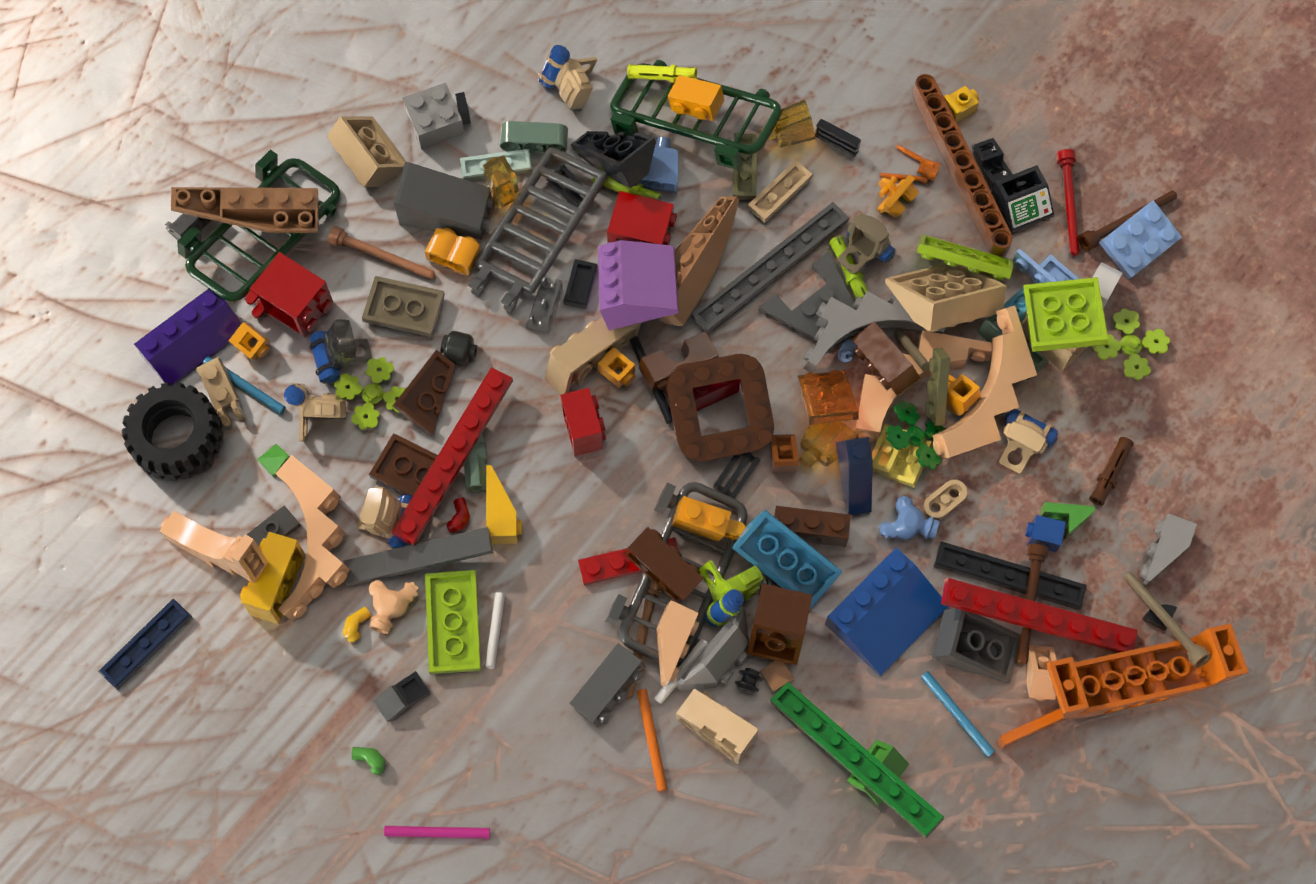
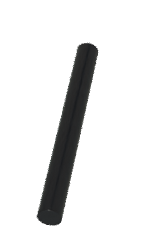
M634 336L629 341L640 364L641 358L646 356V353L638 336ZM659 389L653 391L652 393L666 424L672 423L671 410L663 391Z

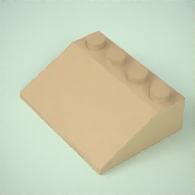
M942 264L885 279L886 285L911 319L929 332H936L944 327H955L957 324L973 322L975 319L992 317V315L997 314L996 311L1004 308L1007 285L983 273L970 272L966 266L959 264L957 267Z

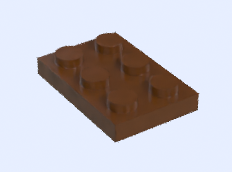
M393 433L370 471L369 476L404 495L413 496L438 455Z

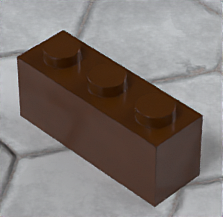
M875 321L851 339L856 346L853 351L861 361L864 359L868 361L865 365L874 376L876 374L880 375L878 380L886 391L891 388L896 395H899L920 379L914 366Z
M647 527L623 554L676 603L681 604L704 578L700 575L701 572L695 565L688 564L681 558L682 554L678 549L673 546L669 547L663 541V536L657 530H651Z

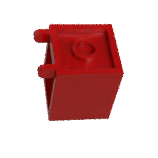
M280 252L250 287L251 291L245 297L247 304L253 305L255 302L257 303L252 310L254 318L258 319L264 313H267L302 337H305L308 332H312L316 328L318 320L323 314L329 312L333 302L326 281Z

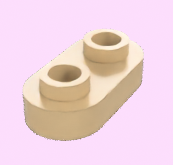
M950 480L926 498L923 504L924 515L928 519L934 517L935 520H942L964 502L967 496L965 484L959 480ZM949 492H956L958 497H951ZM931 507H938L939 512H933Z

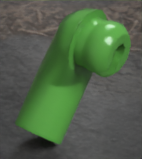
M365 747L352 748V760L367 761L371 766L370 771L374 775H380L384 772L386 761L377 749Z

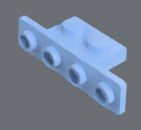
M1021 249L1016 251L1013 262L1016 268L1023 273H1027L1035 284L1079 279L1051 254L1040 265Z

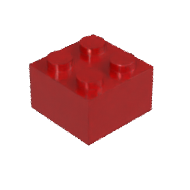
M589 388L560 395L562 414L574 456L602 450L603 441L606 440V429L603 418L599 415V404L596 395L591 396Z

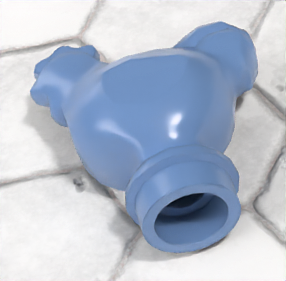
M901 496L895 503L898 512L896 522H882V525L878 527L880 535L885 536L886 539L897 537L903 540H911L916 535L923 534L925 539L934 540L940 521L935 520L934 517L925 519L921 510L913 505V501L909 497Z

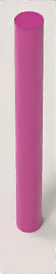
M385 826L384 836L490 839V828Z

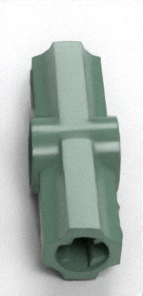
M483 433L463 464L466 491L473 493L486 490L485 464H487V450Z

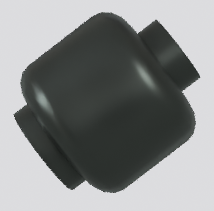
M451 331L448 335H444L440 353L453 363L465 365L469 362L470 358H475L478 345L474 344L472 335Z

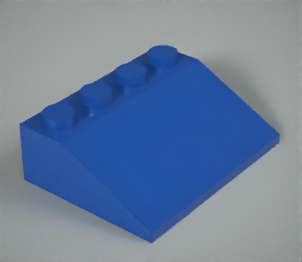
M896 547L827 616L825 625L881 677L949 606L941 605L942 596L919 568Z

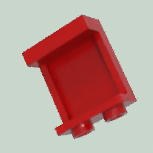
M619 191L607 230V242L612 243L622 239L633 242L669 245L671 240L669 229L675 226L677 213H674V204Z

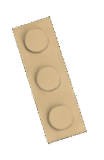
M795 160L748 204V210L765 224L812 179L813 174Z

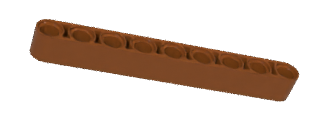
M921 74L916 79L913 98L988 252L1004 257L1007 255L1012 244V234L936 80L930 74ZM967 183H973L975 186H970ZM976 202H982L985 205L981 206L978 205ZM986 222H992L994 225H988ZM996 241H1000L1004 243V245H998Z

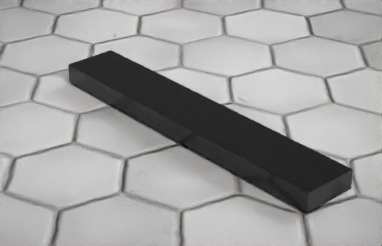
M942 541L940 542L933 567L1023 594L1027 593L1030 574L1029 567ZM1040 571L1036 598L1080 610L1087 585Z

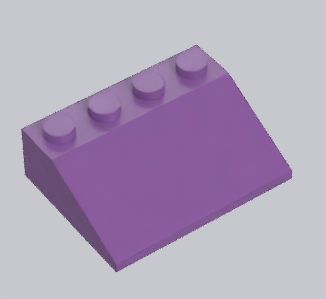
M624 240L598 246L599 307L609 331L679 313L674 246Z

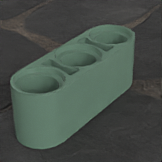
M507 121L502 123L500 148L505 151L529 149V153H545L549 147H554L566 152L568 127L559 123Z

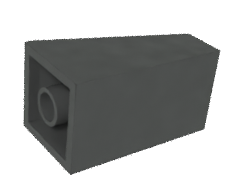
M405 162L394 206L399 225L435 231L436 228H449L458 236H470L482 240L483 233L487 232L489 228L490 218L487 217L489 211L494 209L495 197H492L490 187Z

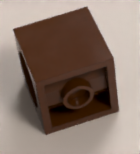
M762 584L747 654L797 665L805 635L812 595L801 591L779 588L774 585Z

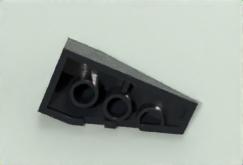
M587 131L570 145L572 149L596 167L605 171L615 181L632 188L648 175L656 140L654 137L640 132H635L633 136H627L625 132L609 135L608 132Z

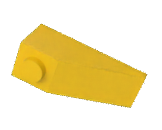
M486 465V527L490 529L492 544L518 543V535H523L522 520H518L517 512L492 465Z

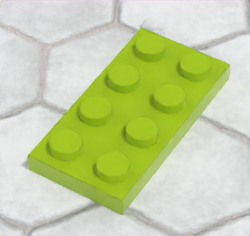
M924 234L921 236L917 253H920L922 258L928 260L938 258L944 260V264L957 267L958 264L966 266L967 270L973 273H981V271L991 273L990 276L998 280L1010 279L1013 270L1012 259Z
M476 570L425 574L429 674L481 671Z

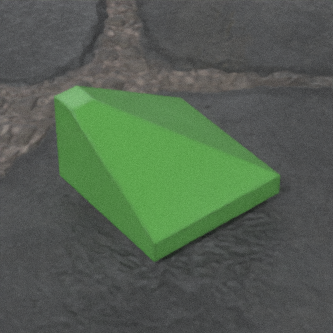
M275 444L257 460L274 477L276 476L275 473L290 456Z

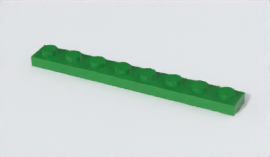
M789 682L770 699L771 704L923 837L927 839L944 820L942 814Z

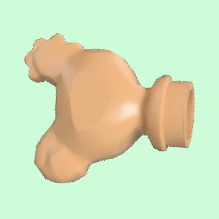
M376 580L372 582L369 586V593L373 596V606L377 615L371 617L369 627L377 632L388 634L390 628L393 627L391 620L399 618L406 613L409 603L413 601L414 597L418 596L417 591L419 587L414 582H406L402 590L394 591L388 589L382 581Z

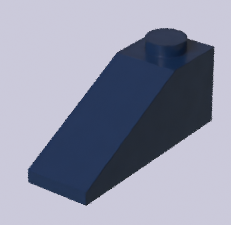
M869 437L836 442L846 514L856 515L872 512L873 460Z

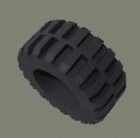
M168 382L161 383V387L157 389L155 386L148 388L149 392L145 395L139 394L136 397L137 402L135 405L131 403L127 409L129 416L125 415L122 424L125 428L122 429V437L125 440L124 445L127 451L144 472L149 475L153 474L155 478L160 480L165 479L166 476L169 481H177L180 476L185 480L191 478V473L195 471L198 474L204 471L203 466L206 463L211 465L215 460L212 455L214 453L218 454L221 446L218 441L223 440V432L221 430V420L212 403L203 392H198L197 388L191 385L186 388L183 383L176 382L174 386H171ZM175 415H185L194 420V428L191 435L181 445L162 449L152 444L154 430L164 419Z

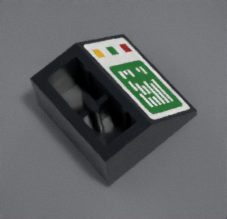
M1038 165L995 181L991 194L1011 233L1054 216L1048 183Z

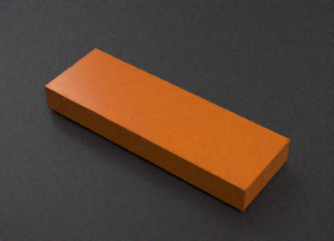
M1059 708L1001 735L997 743L1002 750L1068 718L1062 716L1061 709Z

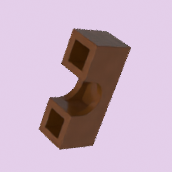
M706 331L684 340L681 349L685 357L683 361L671 360L663 349L641 358L639 370L651 392L658 389L660 391L666 390V383L670 374L679 365L719 357Z
M776 506L774 517L799 537H814L820 539L823 545L846 547L849 539L851 514Z

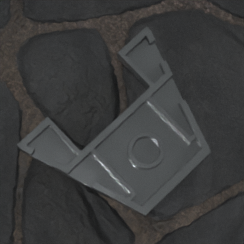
M829 252L812 264V269L826 284L794 310H790L776 294L759 306L761 313L776 318L777 322L783 325L787 324L796 329L797 333L816 343L817 341L814 340V337L820 328L816 325L819 319L816 312L821 303L827 304L829 299L833 297L851 308L854 304Z

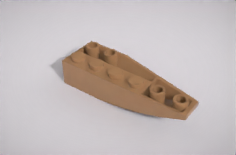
M171 187V211L268 233H318V188Z
M737 196L720 197L675 250L679 313L657 318L659 321L667 325L684 326L701 299L727 245L739 202Z

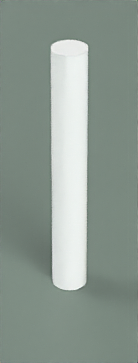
M501 592L495 593L485 667L491 669L495 668L505 600V594Z
M703 638L700 639L679 666L680 669L675 681H669L654 697L656 701L660 704L664 703L677 686V681L708 646L709 643Z

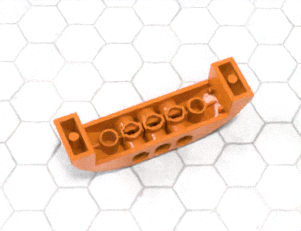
M1232 624L1211 627L1190 638L1195 644L1204 646L1212 655L1210 660L1199 668H1195L1188 660V651L1178 640L1074 662L1073 657L1046 663L1062 716L1068 719L1086 718L1157 703L1207 689L1249 673Z

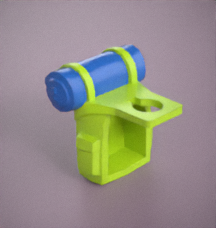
M712 560L699 569L714 601L705 611L704 617L706 622L714 627L722 626L727 623V619L740 613L739 610L743 602L750 600L757 594L760 589L759 585L764 579L757 566L747 569L728 580L722 578ZM708 570L713 573L715 582L710 579Z

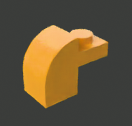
M949 374L946 409L955 415L961 416L980 399V387L963 374L957 379Z

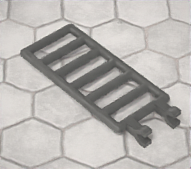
M549 147L475 259L474 265L480 271L468 284L472 288L471 293L480 297L485 284L493 275L513 285L501 300V303L504 304L503 309L512 313L524 291L533 294L537 290L542 278L546 276L606 182L608 174L561 150ZM553 158H556L595 177L596 180L591 188H588L548 169L547 166ZM543 176L585 197L580 205L576 207L535 187L540 177ZM530 194L573 216L565 226L524 206L523 203ZM519 213L560 233V236L553 245L510 223L515 215ZM504 232L548 252L542 264L499 243ZM491 252L500 253L536 271L530 283L486 262Z

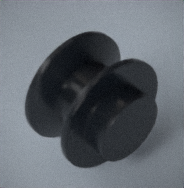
M752 668L739 670L738 673L742 678L741 681H735L737 688L748 694L759 692L755 685L756 682L763 681L759 676L760 673Z

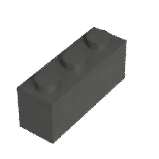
M617 643L569 704L598 727L600 723L604 724L612 715L611 710L616 703L620 704L628 695L627 690L632 683H637L642 678L646 666L639 658Z

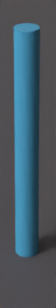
M207 356L204 359L203 364L211 361L212 358ZM225 367L234 385L281 415L285 411L286 406Z
M930 672L924 673L920 678L987 757L991 756L995 749Z

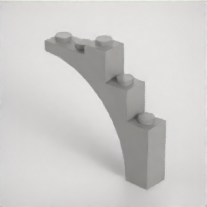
M867 291L862 298L857 297L852 308L831 297L827 304L822 302L816 312V315L819 316L816 325L820 327L814 337L817 343L814 348L810 346L803 358L807 362L803 369L812 373L820 360L835 345L850 336L860 333L874 321L880 328H901L919 333L924 330V327L916 324L893 293L888 301H885ZM946 327L938 329L935 333L943 334Z

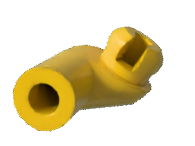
M365 606L348 616L342 632L343 636L347 637L348 642L353 643L360 638V634L357 631L359 624L372 617Z

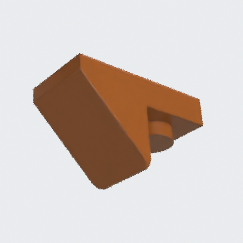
M795 434L773 435L770 442L772 473L797 472L799 457Z

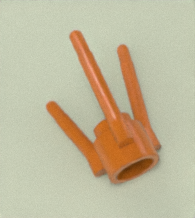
M897 145L896 148L921 162L917 171L921 176H913L915 178L914 181L924 184L927 183L928 179L934 181L940 163L925 159L913 151ZM880 173V177L890 179L892 176H894L897 179L902 180L906 179V177L908 176L903 174Z

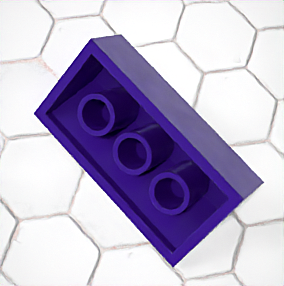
M207 289L134 343V345L164 383L169 382L171 386H174V383L181 381L202 365L207 356H214L231 342L228 340L242 322L224 299Z

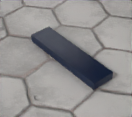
M173 598L98 672L118 690L192 618L191 614Z

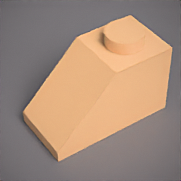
M1029 645L1026 680L1029 698L1040 701L1047 699L1055 700L1056 698L1046 667V663L1056 660L1054 647Z

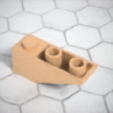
M672 600L667 604L656 628L661 686L663 687L669 681H675L680 669L676 667L679 658L684 659L690 646L686 644L689 635L694 636L699 622L695 621L698 612Z

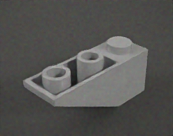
M1169 513L1163 520H1158L1154 533L1158 534L1156 541L1150 543L1147 551V556H1150L1148 565H1143L1139 578L1143 579L1142 584L1144 587L1190 547L1197 526L1196 523Z

